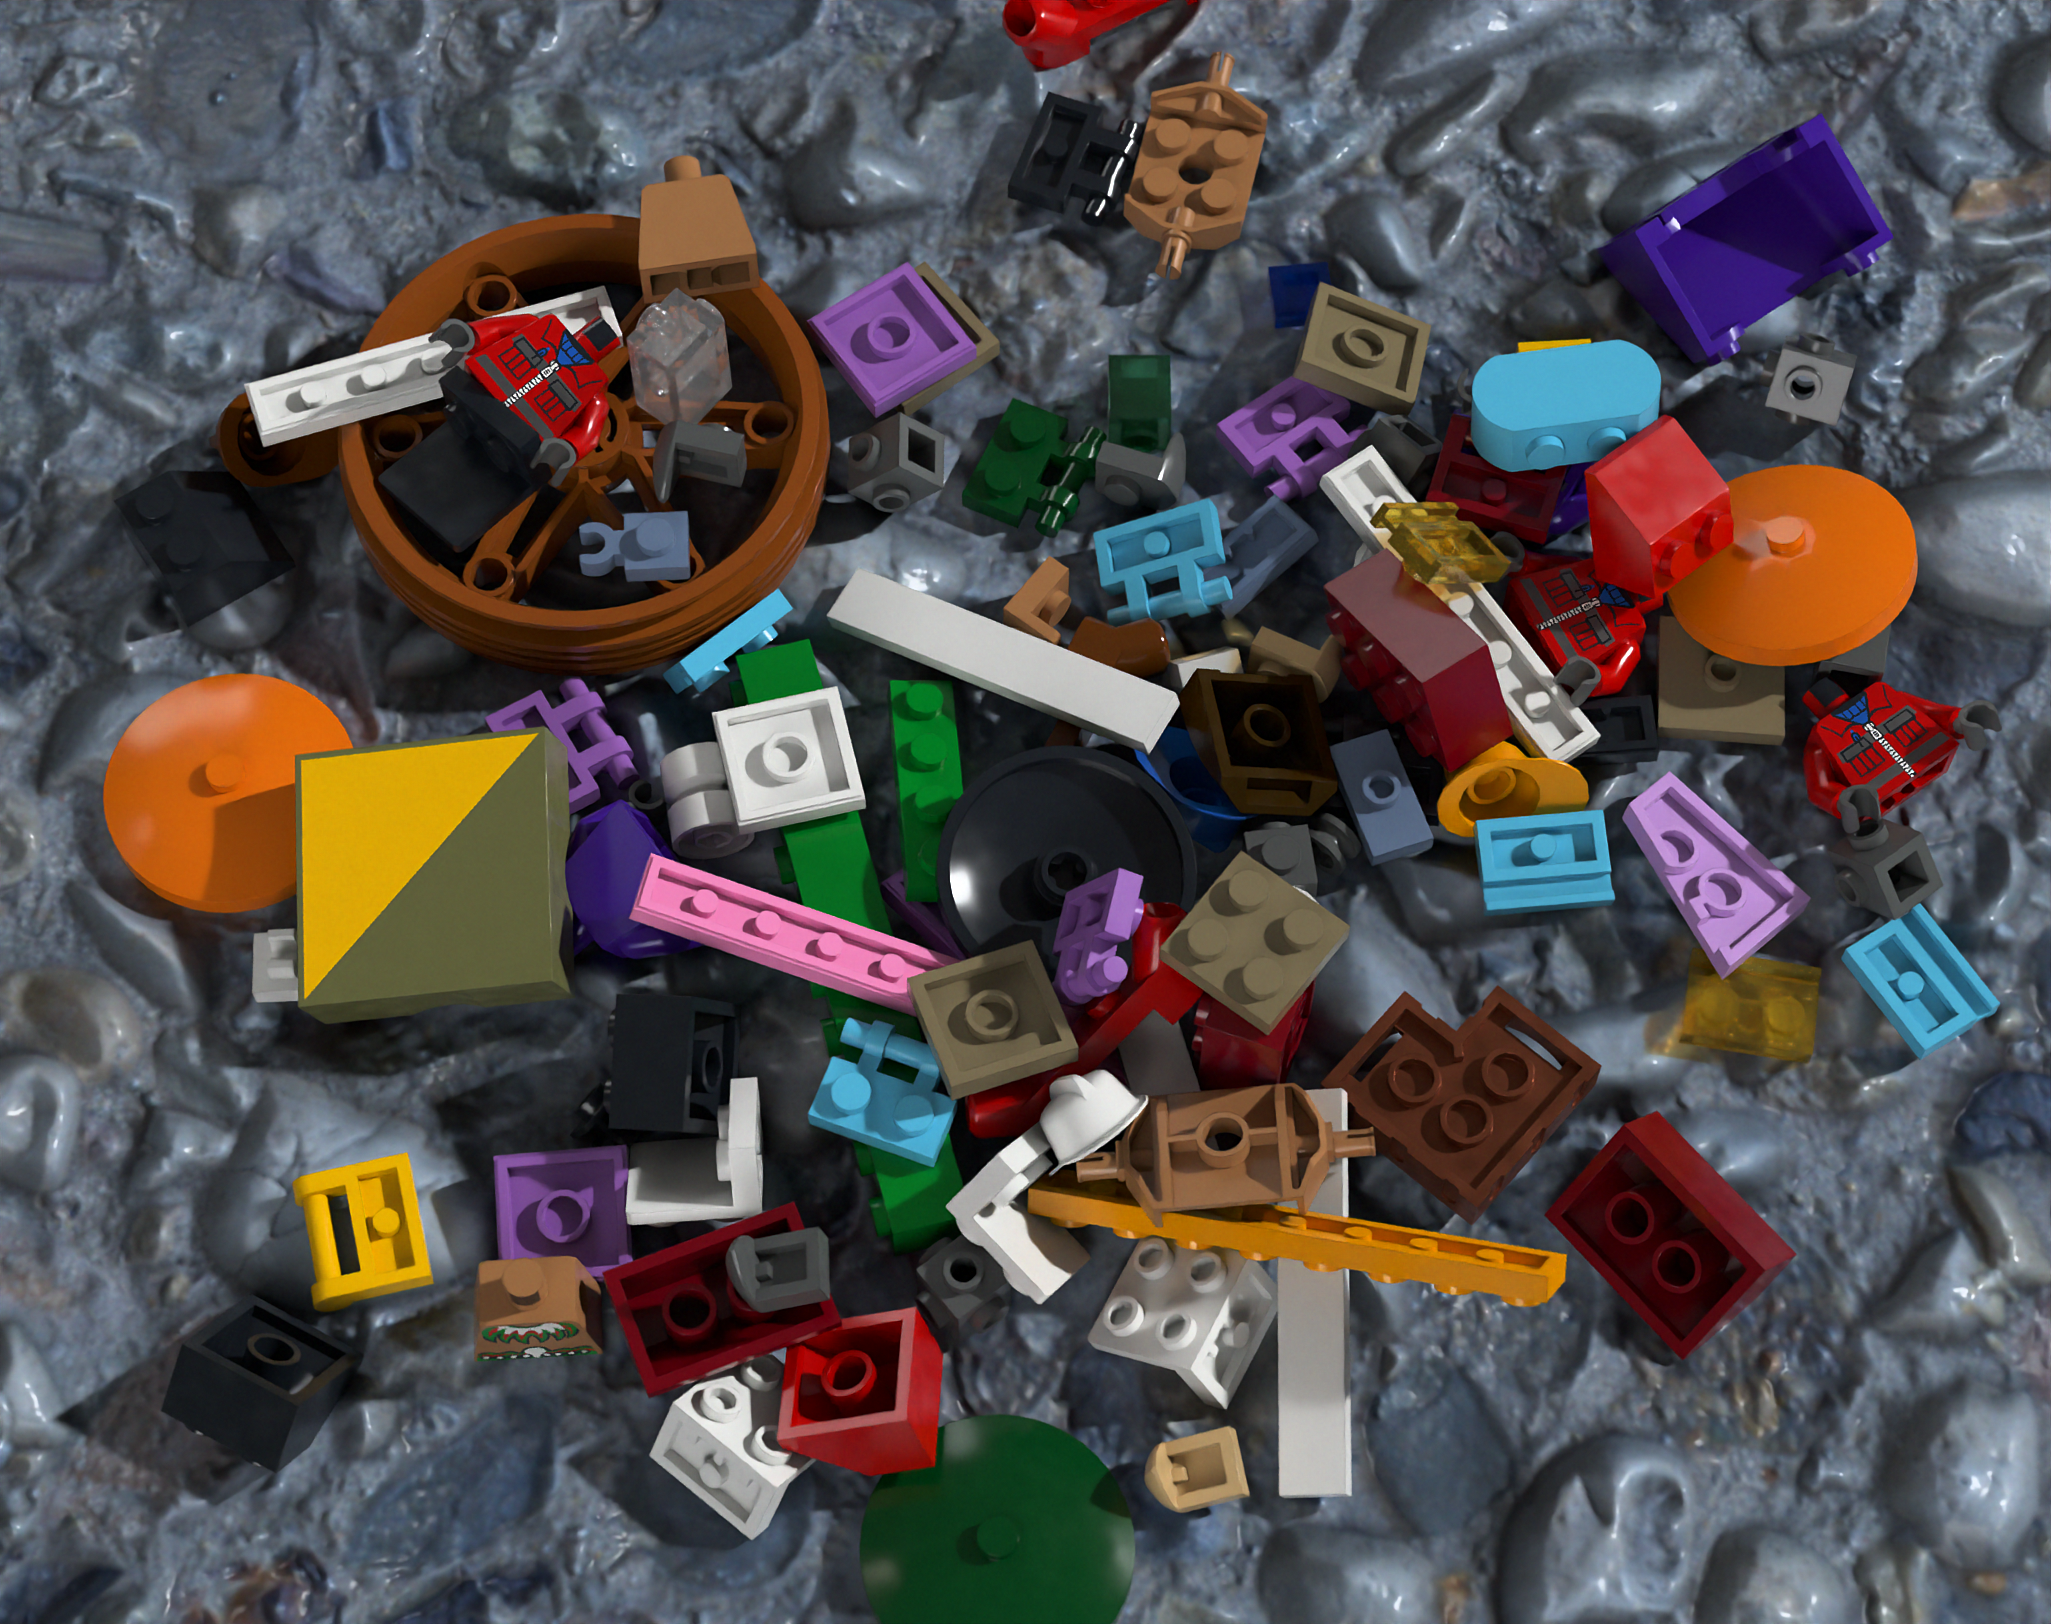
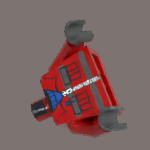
M528 313L485 318L470 323H464L453 318L443 322L428 338L430 343L440 340L446 342L452 348L441 360L446 368H452L465 355H469L470 357L464 361V371L539 433L542 444L529 463V466L532 469L538 463H547L553 466L556 473L550 481L552 486H560L571 467L575 466L598 446L610 407L605 396L608 391L609 379L597 363L621 345L614 330L602 317L597 315L573 335L553 313L547 314L540 319Z
M1501 531L1495 534L1479 550L1481 555L1490 556L1495 560L1487 569L1488 576L1495 582L1501 581L1506 575L1513 578L1508 581L1502 611L1554 675L1553 682L1556 685L1560 683L1569 694L1571 703L1578 707L1584 703L1587 697L1619 693L1641 659L1640 648L1646 630L1645 620L1642 615L1662 607L1664 601L1663 594L1657 599H1652L1597 580L1593 557L1583 560L1575 556L1538 553L1524 549L1521 542L1508 532Z
M1831 676L1824 677L1815 683L1802 698V702L1819 720L1812 727L1803 750L1802 765L1808 800L1818 808L1838 819H1842L1843 829L1847 833L1858 831L1860 829L1859 822L1867 819H1874L1875 822L1880 821L1883 816L1948 771L1960 745L1957 740L1964 738L1968 748L1973 751H1979L1987 744L1984 734L1985 729L1996 732L2002 730L1995 705L1986 700L1973 701L1962 708L1939 704L1903 691H1895L1885 682H1875L1851 699Z

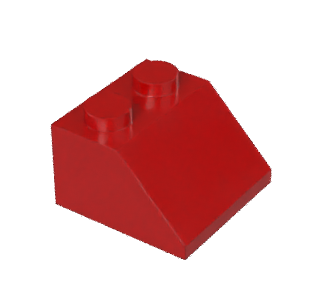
M1668 415L1661 416L1584 471L1595 576L1597 580L1652 599H1657L1734 542V521L1731 514L1729 487L1674 417Z
M917 1307L841 1319V1327L786 1348L777 1442L781 1448L868 1476L935 1466L944 1353Z

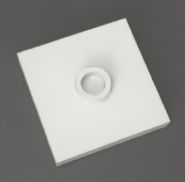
M837 686L712 713L713 725L739 835L866 808L865 795Z

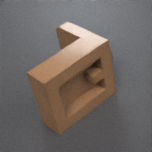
M1049 556L1003 608V624L1061 647V635L1053 627L1063 618L1071 603V597L1069 596V569Z

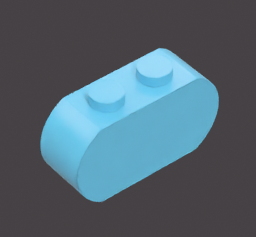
M1619 339L1494 356L1481 366L1473 380L1471 438L1473 444L1485 460L1509 472L1531 469L1544 470L1561 465L1599 461L1658 419L1661 390L1659 368L1652 357L1643 349Z

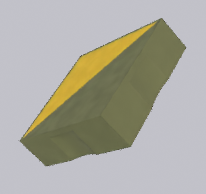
M545 726L295 755L298 1007L324 1024L408 1016L446 1005L466 1004L495 1007L575 998L573 910L567 892L565 877L566 852L570 838L568 750Z

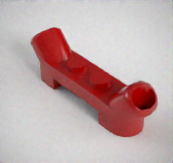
M1007 0L1002 12V25L1007 36L1016 45L1021 46L1025 58L1033 65L1041 68L1055 69L1090 54L1091 39L1171 0ZM1185 0V1L1187 2L1188 5H1190V4H1192V3H1194V2H1196V1H1198V0Z
M1171 902L1144 904L1140 924L1131 936L1132 964L1127 969L1126 977L1114 992L1100 997L1095 996L1089 1002H1086L1084 1006L1085 1013L1070 1027L1079 1047L1078 1061L965 1096L967 1128L977 1139L1014 1137L1017 1139L1040 1121L1044 1108L1051 1101L1049 1086L1057 1078L1071 1074L1082 1077L1094 1071L1153 1009L1171 1025H1174L1196 1003L1204 990L1159 959L1160 947L1188 915L1185 910Z

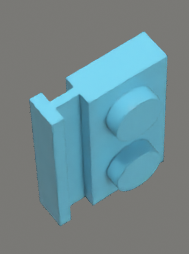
M776 589L664 672L662 676L676 694L691 684L695 686L699 693L703 692L730 671L723 661L737 650L742 648L745 653L758 651L778 636L772 624L793 609L780 590Z
M1603 810L1476 820L1473 831L1480 887L1483 891L1484 916L1611 906L1614 902L1615 895L1610 879L1611 865Z
M1921 903L1914 906L1906 915L1899 919L1891 920L1846 948L1841 958L1842 962L1919 1060H1922L1968 1031L1976 1022L1984 1017L1988 1018L1995 1014L2000 1005V1002Z

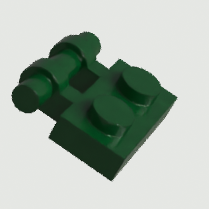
M1013 398L962 493V506L1016 528L1019 527L1027 510H1032L1040 514L1035 524V529L1046 537L1055 538L1063 523L1072 521L1080 505V500L1077 496L1086 478H1093L1095 476L1096 459L1103 441L1107 440V435L1097 427L1087 426L1078 442L1068 443L1064 441L1068 433V419ZM1050 466L1063 470L1056 485L1047 487L1041 484Z

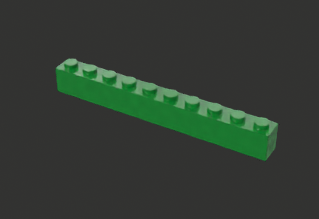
M810 639L736 656L739 680L728 682L733 708L823 689ZM858 810L778 827L783 846L773 848L776 867L782 885L794 884L798 898L797 904L893 937ZM807 980L812 999L824 997L830 1018L819 1020L828 1058L840 1056L843 1060L858 1064L863 1050L840 1042L842 1030L849 1017L871 1025L876 1019L894 1025L896 1027L895 1033L923 1043L916 1017ZM886 1058L880 1073L914 1084L919 1069ZM949 1133L946 1136L934 1168L852 1139L860 1176L864 1177L873 1174L878 1196L868 1199V1204L877 1238L889 1235L895 1257L930 1248L937 1241L945 1237H950L954 1241L962 1235L957 1226L956 1218L945 1207L964 1188Z

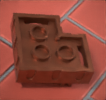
M1498 985L1484 999L1481 1009L1474 1017L1470 1015L1457 1031L1439 1017L1435 1019L1422 1009L1420 1002L1404 991L1321 1082L1320 1089L1342 1088L1347 1092L1348 1128L1357 1130L1373 1127L1375 1149L1472 1226L1593 1089L1602 1066ZM1510 1027L1522 1032L1539 1043L1556 1059L1562 1068L1558 1070L1505 1028ZM1399 1033L1402 1035L1361 1082L1353 1077L1361 1065L1383 1041L1393 1034Z

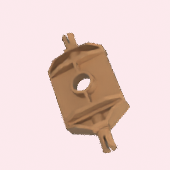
M1214 52L1211 55L1206 80L1203 82L1199 81L1152 92L1150 114L1129 193H1125L1123 215L1142 236L1161 242L1162 250L1155 271L1160 277L1165 279L1171 259L1170 280H1175L1181 276L1185 253L1190 254L1191 249L1217 250L1240 238L1266 135L1268 114L1228 86L1232 69L1235 65L1234 57L1228 53H1225L1221 71H1219L1221 52ZM1199 168L1207 172L1211 178L1202 184H1190L1185 182L1179 175L1187 169Z
M1295 1083L1148 1096V1103L1144 1109L1127 1126L1123 1140L1115 1141L1116 1151L1091 1153L1076 1162L1079 1183L1082 1181L1118 1178L1119 1181H1126L1127 1188L1156 1228L1163 1227L1161 1212L1296 1200L1299 1215H1306L1329 1171V1163L1335 1162V1159L1376 1156L1373 1127H1370L1368 1129L1333 1132L1332 1122H1324L1308 1093ZM1223 1132L1236 1134L1242 1139L1236 1147L1227 1151H1215L1206 1145L1212 1136Z

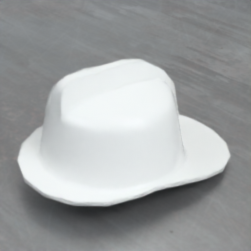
M1102 1069L1089 1072L1082 1077L1071 1074L1057 1078L1049 1086L1051 1101L1044 1108L1040 1117L1041 1127L1058 1159V1166L1048 1176L1051 1177L1063 1165L1081 1160L1114 1138L1141 1113L1148 1103V1095H1136L1114 1075Z

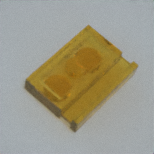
M1454 502L1383 503L1369 521L1374 528H1387L1392 533L1387 542L1403 558L1402 566L1414 579L1427 585L1498 582L1511 565V562L1472 521H1459L1454 516L1460 509Z
M1692 948L1688 962L1689 970L1685 987L1679 1043L1809 1064L1814 1049L1819 1001L1818 989L1822 968L1749 957L1722 980L1704 950Z

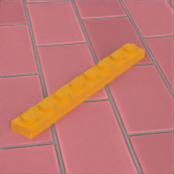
M1052 1168L1028 1188L1027 1212L1029 1214L1051 1217L1050 1221L1060 1227L1078 1228L1092 1224L1113 1228V1233L1123 1238L1139 1239L1150 1235L1173 1238L1178 1246L1186 1249L1202 1250L1219 1246L1239 1250L1240 1256L1250 1260L1268 1261L1278 1257L1303 1261V1265L1306 1268L1318 1272H1334L1346 1268L1368 1272L1369 1278L1381 1283H1402L1408 1279L1432 1283L1437 1291L1450 1295H1465L1478 1291L1500 1295V1299L1510 1305L1530 1307L1536 1306L1541 1302L1547 1303L1565 1281L1567 1254L1313 1211H1307L1306 1215H1299L1298 1209L1265 1203L1161 1212L1163 1227L1156 1228L1127 1188L1126 1181H1119L1117 1178L1082 1181L1079 1183L1076 1171L1059 1169L1049 1177L1048 1174L1055 1169Z

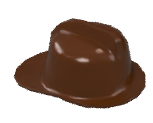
M246 392L237 395L220 414L215 434L209 437V445L218 449L223 464L233 477L251 487H271L312 480L329 473L339 464L337 440L339 426L263 447Z

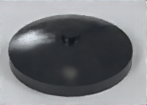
M1047 746L1020 752L1002 760L981 774L964 791L949 814L942 831L936 854L935 888L943 921L955 944L967 959L1033 940L1052 984L1055 980L1060 957L1052 954L1066 892L1111 871L1122 868L1143 876L1139 899H1142L1144 904L1171 902L1189 913L1193 909L1196 896L1197 862L1194 845L1181 813L1166 792L1150 776L1129 762L1103 751L1079 746ZM1131 936L1128 940L1117 945L1115 956H1119L1126 962L1127 968L1132 964Z

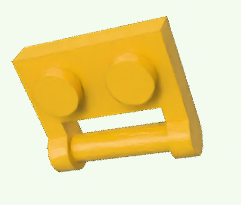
M407 1152L307 1174L292 1182L295 1204L303 1207L316 1279V1283L311 1286L312 1301L316 1311H336L350 1306L355 1301L434 1284L411 1161ZM347 1195L361 1270L342 1275L329 1204L334 1197Z

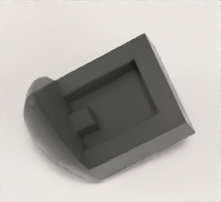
M676 420L665 425L660 432L653 454V483L657 499L663 503L668 500L680 474L741 487L747 469L744 434L735 433L730 428L717 423L698 425Z
M1179 432L1174 433L1162 458L1103 441L1096 459L1095 492L1104 494L1111 501L1126 506L1138 504L1155 510H1163L1174 505L1178 500L1186 473V450L1182 434Z
M819 1227L753 1239L748 1235L739 1236L731 1243L726 1253V1268L729 1278L738 1293L754 1310L765 1313L830 1300L828 1237Z

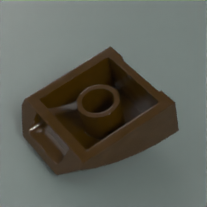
M1197 668L1177 696L1183 719L1200 760L1227 799L1240 813L1311 816L1337 791L1338 780L1312 675L1288 674L1287 676L1224 673L1218 669Z

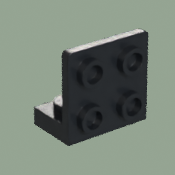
M456 365L438 380L447 404L443 408V414L447 421L384 471L378 479L384 491L455 552L460 553L553 478V475L547 463H538L534 469L529 466V463L542 444L539 433Z

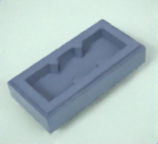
M1276 494L1271 496L1222 540L1226 563L1203 569L1204 582L1226 576L1229 580L1233 595L1232 600L1211 606L1227 622L1319 541L1316 531Z
M1388 729L1329 746L1338 780V787L1371 866L1432 847L1434 837Z

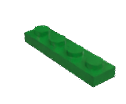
M889 680L887 702L905 902H938L935 888L936 854L948 816L963 794L952 681Z

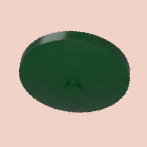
M1003 1414L980 1415L947 1423L938 1428L934 1467L883 1474L867 1504L861 1526L859 1544L863 1586L868 1603L878 1624H1116L1130 1593L1135 1562L1134 1528L1126 1499L1117 1481L1098 1456L1072 1435L1053 1425L1036 1419Z

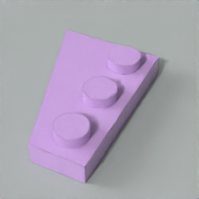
M1670 771L1630 802L1623 814V821L1722 980L1803 913L1811 900L1809 895Z

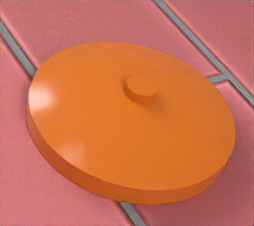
M1785 465L1766 468L1726 482L1730 491L1731 514L1734 521V542L1666 591L1671 610L1683 629L1694 640L1717 654L1733 660L1763 666H1793L1814 663L1844 654L1866 643L1883 631L1905 607L1915 586L1918 572V555L1914 529L1906 511L1896 498L1880 485L1861 475L1843 469L1820 465Z
M243 673L217 675L190 682L174 689L148 706L131 723L117 743L106 770L103 788L104 814L108 830L119 855L135 877L147 888L175 904L194 910L214 913L245 912L274 905L297 894L295 755L353 748V745L345 728L335 714L317 697L290 682L264 675Z

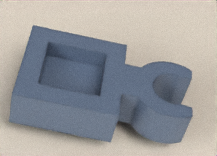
M687 511L624 514V530L613 531L606 524L599 522H589L579 526L582 545L597 544L604 547L597 554L580 555V566L584 575L602 576L612 571L615 566H625L627 582L690 579L689 520Z

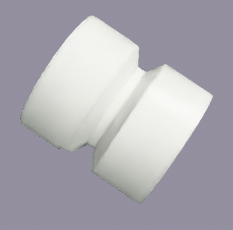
M718 742L690 744L672 751L660 762L661 779L665 802L671 806L668 810V822L672 846L678 855L690 859L719 858L736 853L753 841L754 833L739 835Z

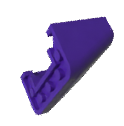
M1820 113L1754 147L1597 247L1596 251L1607 270L1691 362L1696 363L1705 359L1709 367H1712L1741 350L1737 339L1745 334V328L1827 275L1843 269L1847 277H1851L1868 268L1879 260L1875 250L1893 239L1894 236L1824 116Z

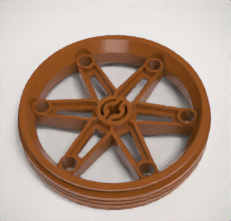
M613 214L550 216L514 224L463 244L426 268L393 298L375 321L358 353L433 333L447 319L455 318L464 323L467 321L473 322L530 306L522 296L550 288L581 284H618L642 287L638 264L640 218ZM760 277V287L645 304L642 296L619 324L623 337V347L614 349L597 363L607 375L609 384L652 329L662 333L663 336L629 399L624 401L609 392L606 393L605 396L608 399L610 409L597 446L598 453L595 450L590 452L575 466L571 467L560 486H552L567 494L518 558L507 554L506 551L541 487L484 534L474 555L466 564L461 578H458L444 568L418 543L398 513L392 497L382 489L378 479L384 471L447 421L443 411L407 416L395 415V410L339 426L337 438L338 461L344 495L360 543L374 569L389 589L414 614L443 637L474 654L514 668L560 676H597L652 667L694 651L779 587L801 554L815 527L824 502L830 472L831 450L826 391L819 365L810 344L785 304ZM674 300L685 301L681 304H668L669 302ZM493 307H503L497 311H486ZM707 311L733 330L750 347L769 374L780 402L764 401L750 403L666 398L661 396L695 330L700 326L703 316ZM676 420L698 425L705 423L721 424L730 428L735 433L744 434L747 459L746 470L780 468L770 498L757 520L742 539L708 569L706 568L700 554L689 538L690 577L692 578L687 582L679 584L668 582V580L643 581L655 595L654 597L605 609L556 610L519 604L523 596L587 516L593 522L606 524L613 531L624 530V517L605 494L619 487L626 479L630 481L647 513L675 512L668 500L663 503L657 499L654 490L652 468L655 448L644 449L643 431H661L665 425ZM767 432H778L781 434L770 439L760 437ZM399 446H411L405 451L390 452ZM549 464L552 475L554 476L556 470L553 466ZM680 474L678 479L690 478L691 476ZM490 582L503 583L501 587L495 590L484 591L480 589L483 585Z

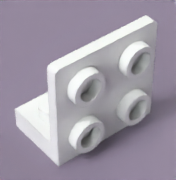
M757 1077L731 1079L730 1105L718 1106L719 1137L633 1143L630 1151L626 1200L628 1224H648L653 1227H667L677 1222L713 1219L719 1222L730 1223L762 1213L764 1142Z
M1040 1121L999 1152L945 1206L956 1218L957 1226L962 1234L972 1243L983 1246L1003 1267V1273L1011 1286L1020 1293L1029 1295L1038 1304H1042L1091 1259L1089 1253L1064 1227L1054 1225L1050 1221L1051 1217L1029 1214L1027 1212L1028 1188L1053 1164L1045 1156L1052 1147L1041 1127Z
M1150 1235L1140 1238L1091 1329L1088 1341L1095 1349L1175 1370L1205 1404L1226 1410L1278 1310V1286L1256 1260L1240 1256L1237 1250L1219 1246L1202 1250L1186 1249L1178 1246L1173 1238Z
M771 1353L705 1377L675 1400L649 1455L750 1540H753L769 1526L788 1484L818 1460L783 1449L777 1442L785 1364Z

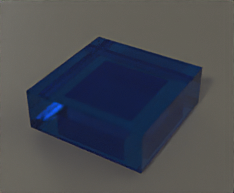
M1328 262L1268 267L1267 282L1275 329L1305 326L1311 298L1319 282L1331 286Z

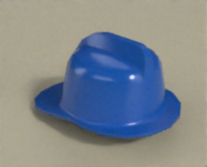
M1166 726L1149 755L1132 748L1139 766L1166 792L1176 805L1186 823L1191 839L1212 852H1224L1230 846L1234 835L1240 830L1244 820L1259 815L1240 813L1232 805L1200 760L1188 731Z

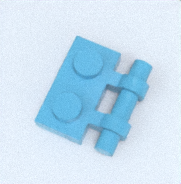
M1209 498L1093 532L1102 589L1110 597L1124 592L1127 595V605L1107 611L1108 622L1112 626L1118 627L1145 617L1159 622L1188 613L1193 618L1210 613L1212 605L1223 603L1233 598L1232 589L1226 576L1204 582L1203 569L1226 563L1217 508ZM1179 577L1180 589L1152 597L1151 584Z
M849 1017L842 1030L840 1042L862 1049L863 1053L858 1064L832 1056L809 1110V1124L934 1168L957 1112V1099L951 1100L950 1097L936 1092L942 1076L929 1044L895 1033L896 1027L880 1020L876 1019L871 1025ZM886 1058L919 1069L914 1084L880 1073Z

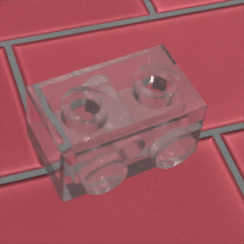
M675 288L660 304L653 303L643 312L637 322L636 329L626 338L636 404L665 425L676 420L698 424L732 388L725 321L721 313L704 299L699 298L695 301L678 288Z

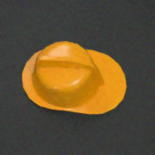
M1502 741L1451 773L1444 768L1447 785L1443 788L1437 802L1439 821L1447 831L1461 837H1474L1473 826L1476 820L1584 811L1589 800L1588 783L1578 769L1564 761L1546 758H1527L1518 747Z

